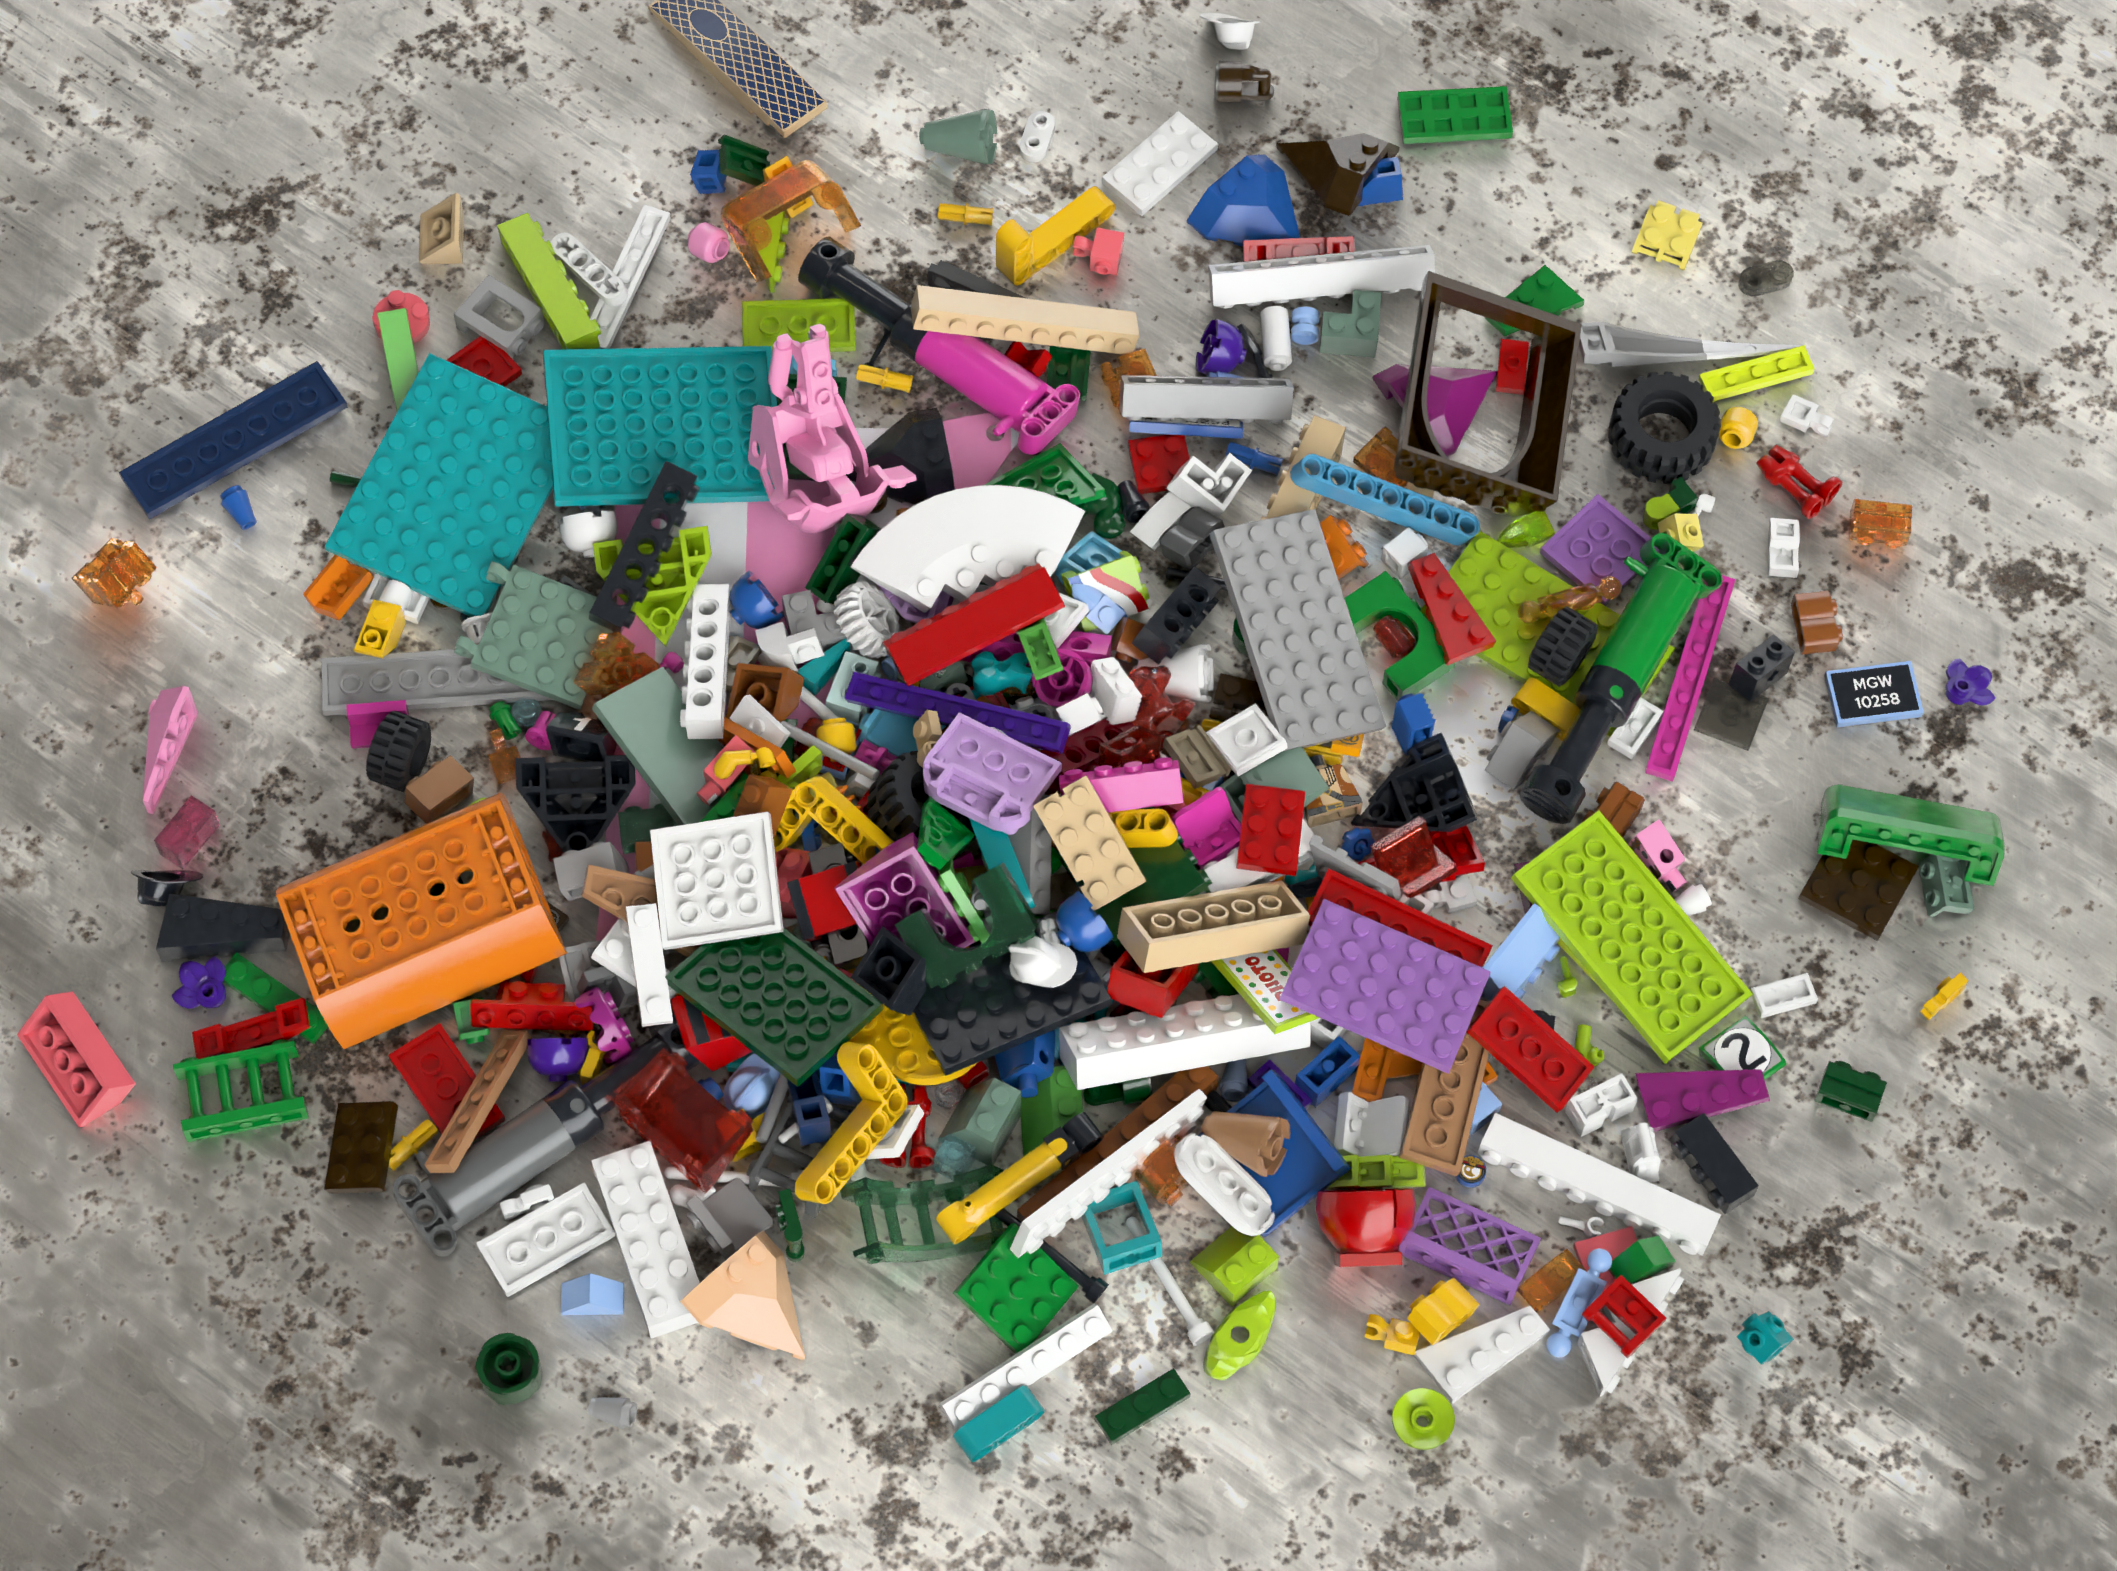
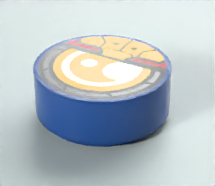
M1464 1156L1460 1174L1455 1177L1465 1187H1477L1485 1179L1486 1165L1477 1156Z

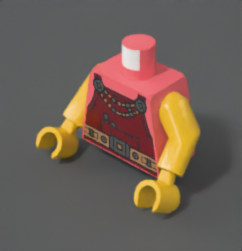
M735 735L704 769L706 784L696 793L697 796L709 806L718 796L722 798L744 774L748 776L749 774L758 775L760 768L775 765L776 761L773 752L766 747L754 751ZM769 770L760 774V776L777 778L776 773L772 774Z

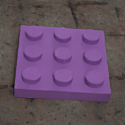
M1597 494L1541 547L1540 554L1596 601L1606 606L1638 575L1624 564L1627 556L1647 566L1640 558V548L1651 537ZM1654 546L1655 550L1660 553L1659 549Z

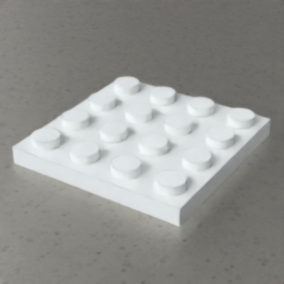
M769 812L650 830L662 948L664 950L784 932L772 822Z

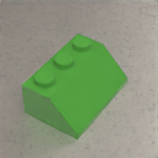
M1054 1066L1052 1075L1037 1083L1038 1094L1032 1098L1021 1096L1023 1157L1041 1145L1043 1138L1060 1126L1062 1128L1070 1119L1083 1112L1082 1091L1077 1090L1065 1066Z

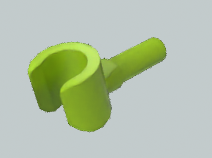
M1562 956L1560 957V964L1564 980L1557 982V987L1561 997L1566 998L1576 993L1577 981L1575 977L1571 976L1567 957Z

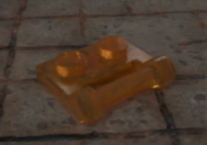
M1385 426L1354 456L1353 463L1369 475L1405 488L1408 482L1398 479L1395 474V456L1382 446L1386 444L1395 452L1397 450L1398 439Z

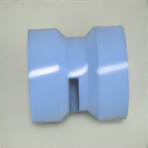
M1303 306L1292 311L1291 322L1294 326L1291 328V340L1300 345H1310L1318 341L1319 329L1316 326L1319 323L1320 313L1317 309Z

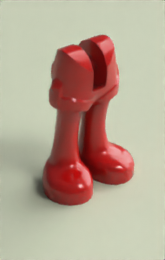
M1774 445L1768 451V455L1762 456L1756 462L1758 468L1771 484L1782 486L1795 498L1801 506V513L1807 519L1815 517L1823 505L1826 507L1832 501L1843 482L1834 476L1825 482L1816 479L1799 463L1800 458L1798 455L1778 445ZM1791 476L1803 484L1812 494L1810 495L1794 482Z
M900 1084L906 1093V1084ZM915 1084V1092L912 1098L914 1101H908L907 1105H919L924 1115L917 1129L912 1134L909 1165L913 1169H920L935 1164L937 1154L934 1149L927 1147L925 1143V1120L931 1114L932 1102L928 1098L926 1085ZM904 1149L900 1157L879 1158V1161L893 1168H904L906 1166V1150Z

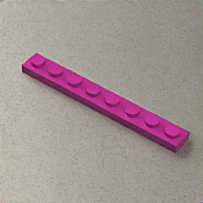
M1722 575L1723 581L1721 586L1706 598L1699 599L1645 770L1646 774L1672 782L1674 780L1736 580L1734 578Z

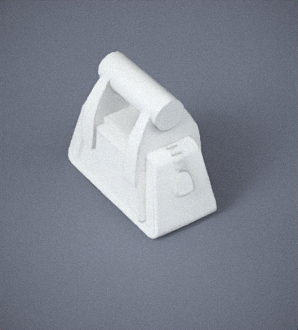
M1640 1123L1622 1130L1621 1137L1629 1173L1648 1182L1659 1181V1165L1661 1160L1656 1147L1654 1129L1649 1127L1648 1123Z

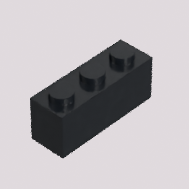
M1705 1113L1674 1132L1671 1139V1148L1677 1158L1683 1159L1690 1168L1689 1172L1696 1183L1704 1186L1708 1192V1198L1715 1208H1720L1724 1214H1727L1755 1195L1759 1185Z

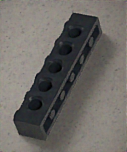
M665 462L589 612L590 621L620 635L624 627L630 629L636 617V613L633 612L636 603H643L649 591L646 584L650 577H656L662 562L658 560L662 552L668 553L675 537L671 536L675 526L680 528L685 520L687 512L684 511L687 502L693 503L700 487L696 485L697 475L670 462ZM672 493L678 496L679 501L675 504H669L664 500V496ZM654 519H662L667 525L663 529H656L651 525V522ZM642 544H650L654 551L650 554H642L638 547ZM630 569H636L641 573V577L631 580L625 573ZM623 594L629 601L624 605H617L612 599L615 595Z

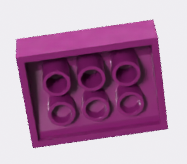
M914 832L881 850L835 886V890L870 945L883 926L926 959V968H929L975 943V940L968 930L970 923L965 916L960 917L953 906L955 899L951 892L945 893L939 884L937 877L940 874L936 867L929 865L923 859L922 854L917 851L918 839Z

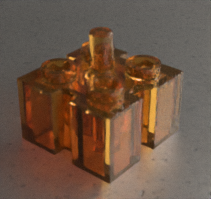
M111 538L95 554L96 557L90 563L87 562L71 578L94 604L103 605L105 603L109 607L118 608L124 606L130 600L134 605H139L143 602L144 598L136 590L135 586L141 587L151 579V574L157 567L135 542L125 541L123 543L119 539Z
M620 632L600 634L589 653L594 657L593 662L583 664L573 683L590 696L600 694L601 699L659 669L661 665L645 652L634 653L635 644Z

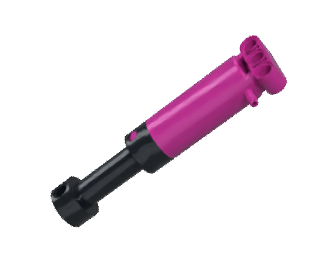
M828 236L820 240L804 259L798 274L799 283L822 299L829 298L835 293L891 332L890 344L1001 420L993 429L995 436H1000L1010 427L1019 432L1017 445L1023 453L1030 455L1039 453L1076 416L1080 392L1075 386L1063 384L1053 389L979 337L913 329L911 304L854 267V253L832 237Z

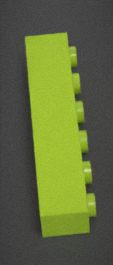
M527 212L497 225L501 244L537 306L542 308L543 316L562 349L600 348L598 336L601 335L600 327L595 319L590 320L588 316L590 315L589 309L585 301L577 298L578 291L572 279L567 281L565 277L567 275L561 260L556 261L553 257L555 252L550 241L543 240L544 234L539 222H533Z

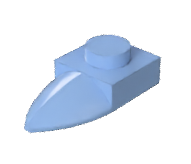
M1073 584L1071 586L1073 598L1088 604L1089 612L1085 617L1106 635L1126 614L1107 595L1098 589L1084 584Z

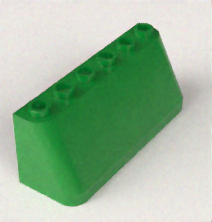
M1841 784L1828 787L1822 798L1817 854L1846 859L1853 839L1967 860L1968 864L1965 870L1964 881L1994 886L2005 854L2001 822L1996 814Z

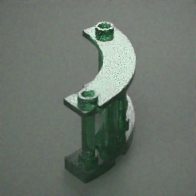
M989 1164L969 1172L953 1175V1182L935 1185V1180L932 1179L909 1182L906 1184L907 1188H894L893 1182L865 1177L843 1186L840 1190L842 1199L855 1202V1205L859 1206L867 1245L853 1251L854 1257L867 1260L868 1264L880 1262L907 1263L946 1259L990 1249L1007 1229L1003 1228L1002 1222L994 1215L989 1218L992 1232L972 1238L969 1236L958 1244H953L952 1242L936 1244L928 1205L930 1202L943 1199L950 1202V1205L956 1201H962L964 1195L973 1193L1003 1172L1004 1169ZM912 1204V1207L916 1208L924 1245L903 1244L896 1206ZM871 1205H880V1209L884 1210L891 1244L878 1241Z

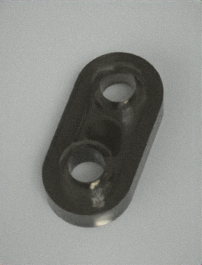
M1782 260L1752 266L1742 271L1738 286L1743 294L1751 297L1783 290L1790 286L1794 270L1789 263ZM1779 276L1782 280H1777L1774 277ZM1748 283H1754L1756 286H1751Z

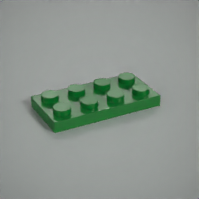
M1507 86L1398 92L1397 100L1403 144L1512 139L1513 128Z

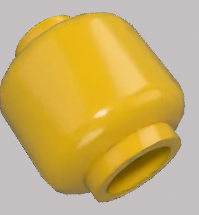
M1731 407L1726 410L1721 419L1719 439L1729 448L1739 449L1747 447L1752 442L1758 428L1756 416L1752 411L1744 407Z
M846 718L823 720V725L816 730L818 739L847 754L853 753L857 749L854 725L846 722Z

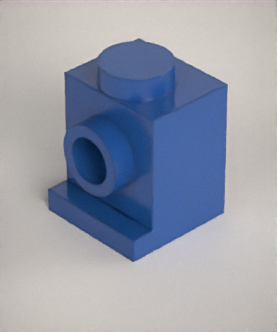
M698 150L690 176L699 194L725 193L724 183L727 175L720 173L719 150Z

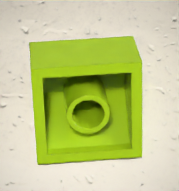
M1231 1226L1194 1257L1190 1263L1223 1299L1233 1307L1277 1269L1279 1256L1260 1235L1249 1236Z

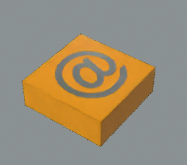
M1364 734L1332 741L1331 752L1360 757Z

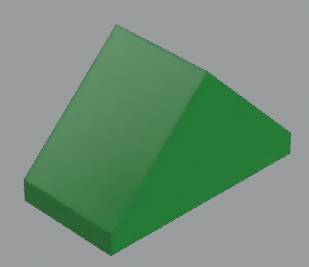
M1655 1236L1634 1242L1612 1260L1609 1271L1615 1280L1622 1275L1630 1284H1634L1648 1279L1673 1265L1676 1261L1660 1236Z

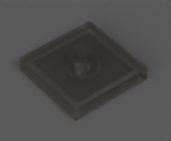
M1714 678L1693 731L1749 751L1769 698L1759 695L1749 702L1730 687L1729 683Z

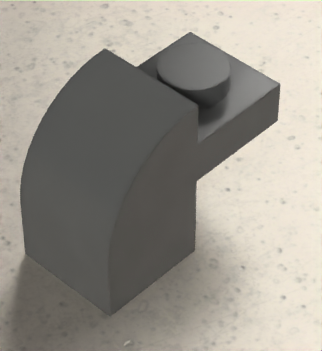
M596 965L587 968L577 984L580 995L594 987H599L601 991L609 990L618 1009L638 1004L636 987L602 965L600 967Z

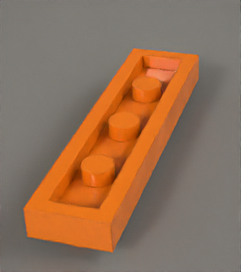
M724 717L723 739H717L723 746H726L737 735L754 751L766 747L773 752L776 763L773 766L766 767L772 774L777 772L788 779L796 772L783 749Z

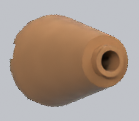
M1214 1111L1210 1116H1206L1201 1127L1202 1133L1215 1140L1232 1158L1264 1177H1267V1174L1274 1175L1281 1166L1287 1149L1282 1147L1284 1138L1290 1140L1291 1134L1288 1120L1281 1117Z

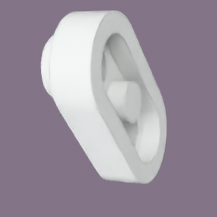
M1037 111L1029 116L1020 141V155L1024 160L1036 163L1046 157L1055 131V120L1050 113ZM1034 143L1037 144V146L1032 147L1030 146V144Z

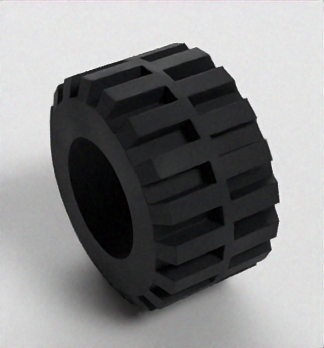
M1568 606L1559 610L1537 640L1529 657L1528 668L1556 686H1562L1574 675L1588 654L1596 638L1598 625Z
M391 711L382 720L371 741L366 761L368 779L405 792L408 782L414 777H419L427 760L431 745L430 724L398 711Z

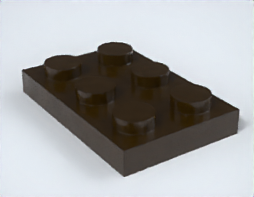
M395 1102L338 1103L324 1186L325 1191L329 1194L385 1191L398 1105Z

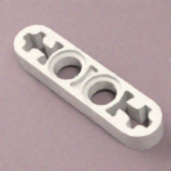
M560 233L552 239L551 245L554 249L555 257L561 260L566 268L607 305L615 307L626 301L628 291L623 281L569 233ZM563 245H565L566 247L569 246L571 250L569 254L567 250L562 247ZM579 258H587V262L584 265H574ZM604 273V276L599 281H591V277L594 274ZM610 285V287L617 293H609L607 287Z

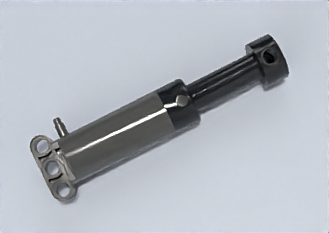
M672 1009V1023L648 1026L652 1036L651 1039L580 1087L575 1081L568 1080L471 1146L454 1173H430L424 1165L429 1156L424 1151L418 1152L416 1158L428 1177L420 1181L414 1175L403 1174L395 1180L393 1192L396 1202L429 1249L440 1257L450 1255L457 1245V1230L604 1129L601 1116L671 1068L684 1075L701 1062L685 1049L684 1044L678 1045L672 1041L673 1039L683 1041L674 1010ZM403 1184H412L416 1188L415 1194L410 1197L402 1196L398 1190ZM426 1208L431 1210L434 1214L431 1221L421 1222L417 1219L416 1214L419 1210ZM445 1233L451 1237L452 1241L447 1247H439L435 1244L434 1238L438 1234Z

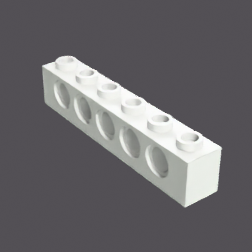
M697 584L693 596H691L688 602V612L692 614V619H687L686 629L687 636H691L690 641H685V657L689 659V664H684L683 668L684 681H688V684L682 687V703L686 704V709H681L680 712L681 727H686L688 739H723L731 616L729 612L731 611L729 584Z

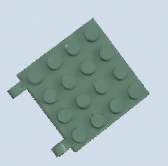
M491 562L486 579L503 585V590L479 645L475 644L471 639L460 635L455 645L454 653L472 659L470 667L580 710L613 632L589 620V612L597 597L514 564L511 571H508L501 564Z

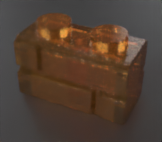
M1854 499L1850 510L1849 540H1857V543L1862 545H1870L1873 542L1885 543L1890 548L1906 546L1911 535L1912 505Z

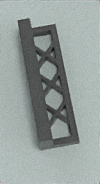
M940 260L938 265L931 263L928 268L929 287L1026 298Z

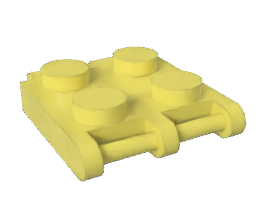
M1658 200L1656 206H1649L1632 253L1637 254L1640 252L1656 258L1655 261L1661 263L1663 260L1680 266L1679 269L1685 270L1702 227V222L1698 221L1700 214L1682 208L1678 215L1675 214L1676 206ZM1643 245V246L1652 248V249H1654V250H1657L1658 253H1657V252H1654V251H1651V250H1649V249L1640 247V246ZM1664 253L1681 258L1682 261L1666 256Z

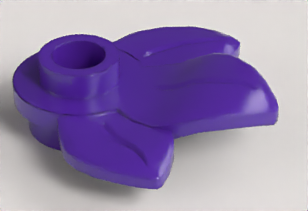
M1959 658L1951 661L1946 669L1949 681L1945 688L1946 697L1952 703L1962 705L1970 701L1983 706L1995 700L1994 694L1987 689L1992 680V673L1988 668L1981 665H1973L1968 668Z
M215 956L210 958L205 966L195 961L183 962L179 969V978L183 986L172 994L173 1000L178 1005L187 1009H193L200 1005L211 1009L222 1005L226 998V989L223 984L226 974L224 964ZM213 988L212 995L206 997L208 991Z

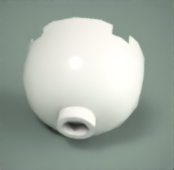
M601 511L602 517H598V514L584 512L562 517L563 520H558L562 541L572 551L582 552L584 558L594 557L593 543L615 540L617 534L616 513L614 511Z

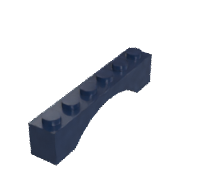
M817 1071L798 1087L786 1078L801 1146L828 1141L831 1138L830 1121Z

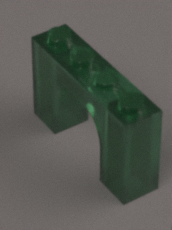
M1004 862L974 879L975 884L991 910L993 918L991 934L983 944L972 948H961L952 945L941 935L925 906L895 924L904 942L926 959V980L931 988L939 984L942 989L957 980L955 975L959 972L966 970L967 974L983 966L981 960L989 955L996 959L1008 952L1009 948L1007 945L1018 940L1022 944L1036 936L1034 930L1040 924Z

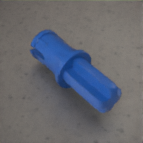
M1234 442L1229 443L1225 454L1226 457L1231 453L1243 464L1249 465L1252 470L1255 467L1278 476L1279 468L1283 462V458L1260 452V448L1255 450Z

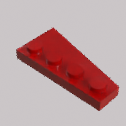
M1431 553L1411 561L1408 570L1419 598L1424 600L1427 608L1425 613L1428 621H1432L1436 633L1434 636L1438 646H1442L1446 666L1493 648L1496 643L1495 638L1436 554Z

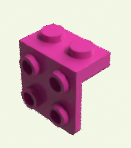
M1222 787L1208 791L1195 802L1181 808L1172 817V821L1184 841L1181 844L1183 850L1187 848L1191 850L1198 861L1195 865L1199 870L1212 861L1219 862L1223 860L1231 850L1239 847L1241 824L1234 817L1226 792Z

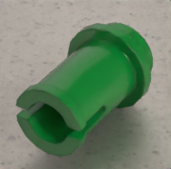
M500 701L489 708V717L491 720H495L505 740H511L517 737V734H520L522 729L512 716L510 705Z

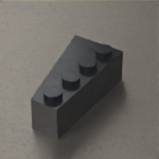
M169 893L156 950L161 962H171L173 959L178 958L193 960L200 959V956L212 955L228 957L230 954L245 952L247 955L283 952L287 950L290 932L282 910L278 908Z

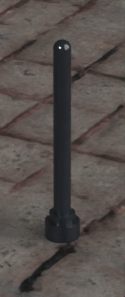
M1005 1208L994 1215L1007 1227L1012 1223L1020 1227L1022 1223ZM1043 1240L1040 1248L1069 1277L1083 1287L1081 1290L1086 1293L1084 1297L1094 1304L1109 1284L1100 1277L1097 1279L1092 1275L1090 1278Z

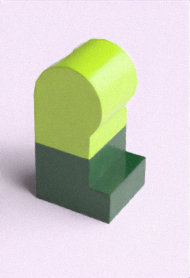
M1679 477L1672 481L1669 493L1662 497H1653L1647 501L1643 513V522L1648 528L1658 530V522L1674 513L1688 514L1693 511L1698 497L1684 479Z

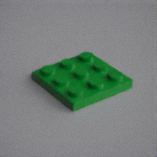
M1012 1223L956 1288L953 1294L1016 1354L1035 1341L1077 1290L1079 1285L1040 1247L1031 1254L1027 1251L1017 1258L1010 1250V1247L1019 1227Z

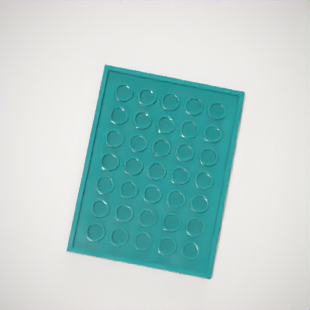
M771 346L543 350L554 506L645 504L666 461L698 476L696 485L700 489L693 503L769 501L759 470L749 463L748 452L753 407L757 405L770 406L771 408L777 406L776 396L772 393L768 384L772 355ZM757 443V452L760 455V448ZM670 493L664 496V500L669 504H675L679 501L678 496Z
M429 353L325 544V550L389 580L402 582L411 590L469 617L487 614L502 586L486 579L491 562L499 563L510 571L553 489L547 406Z

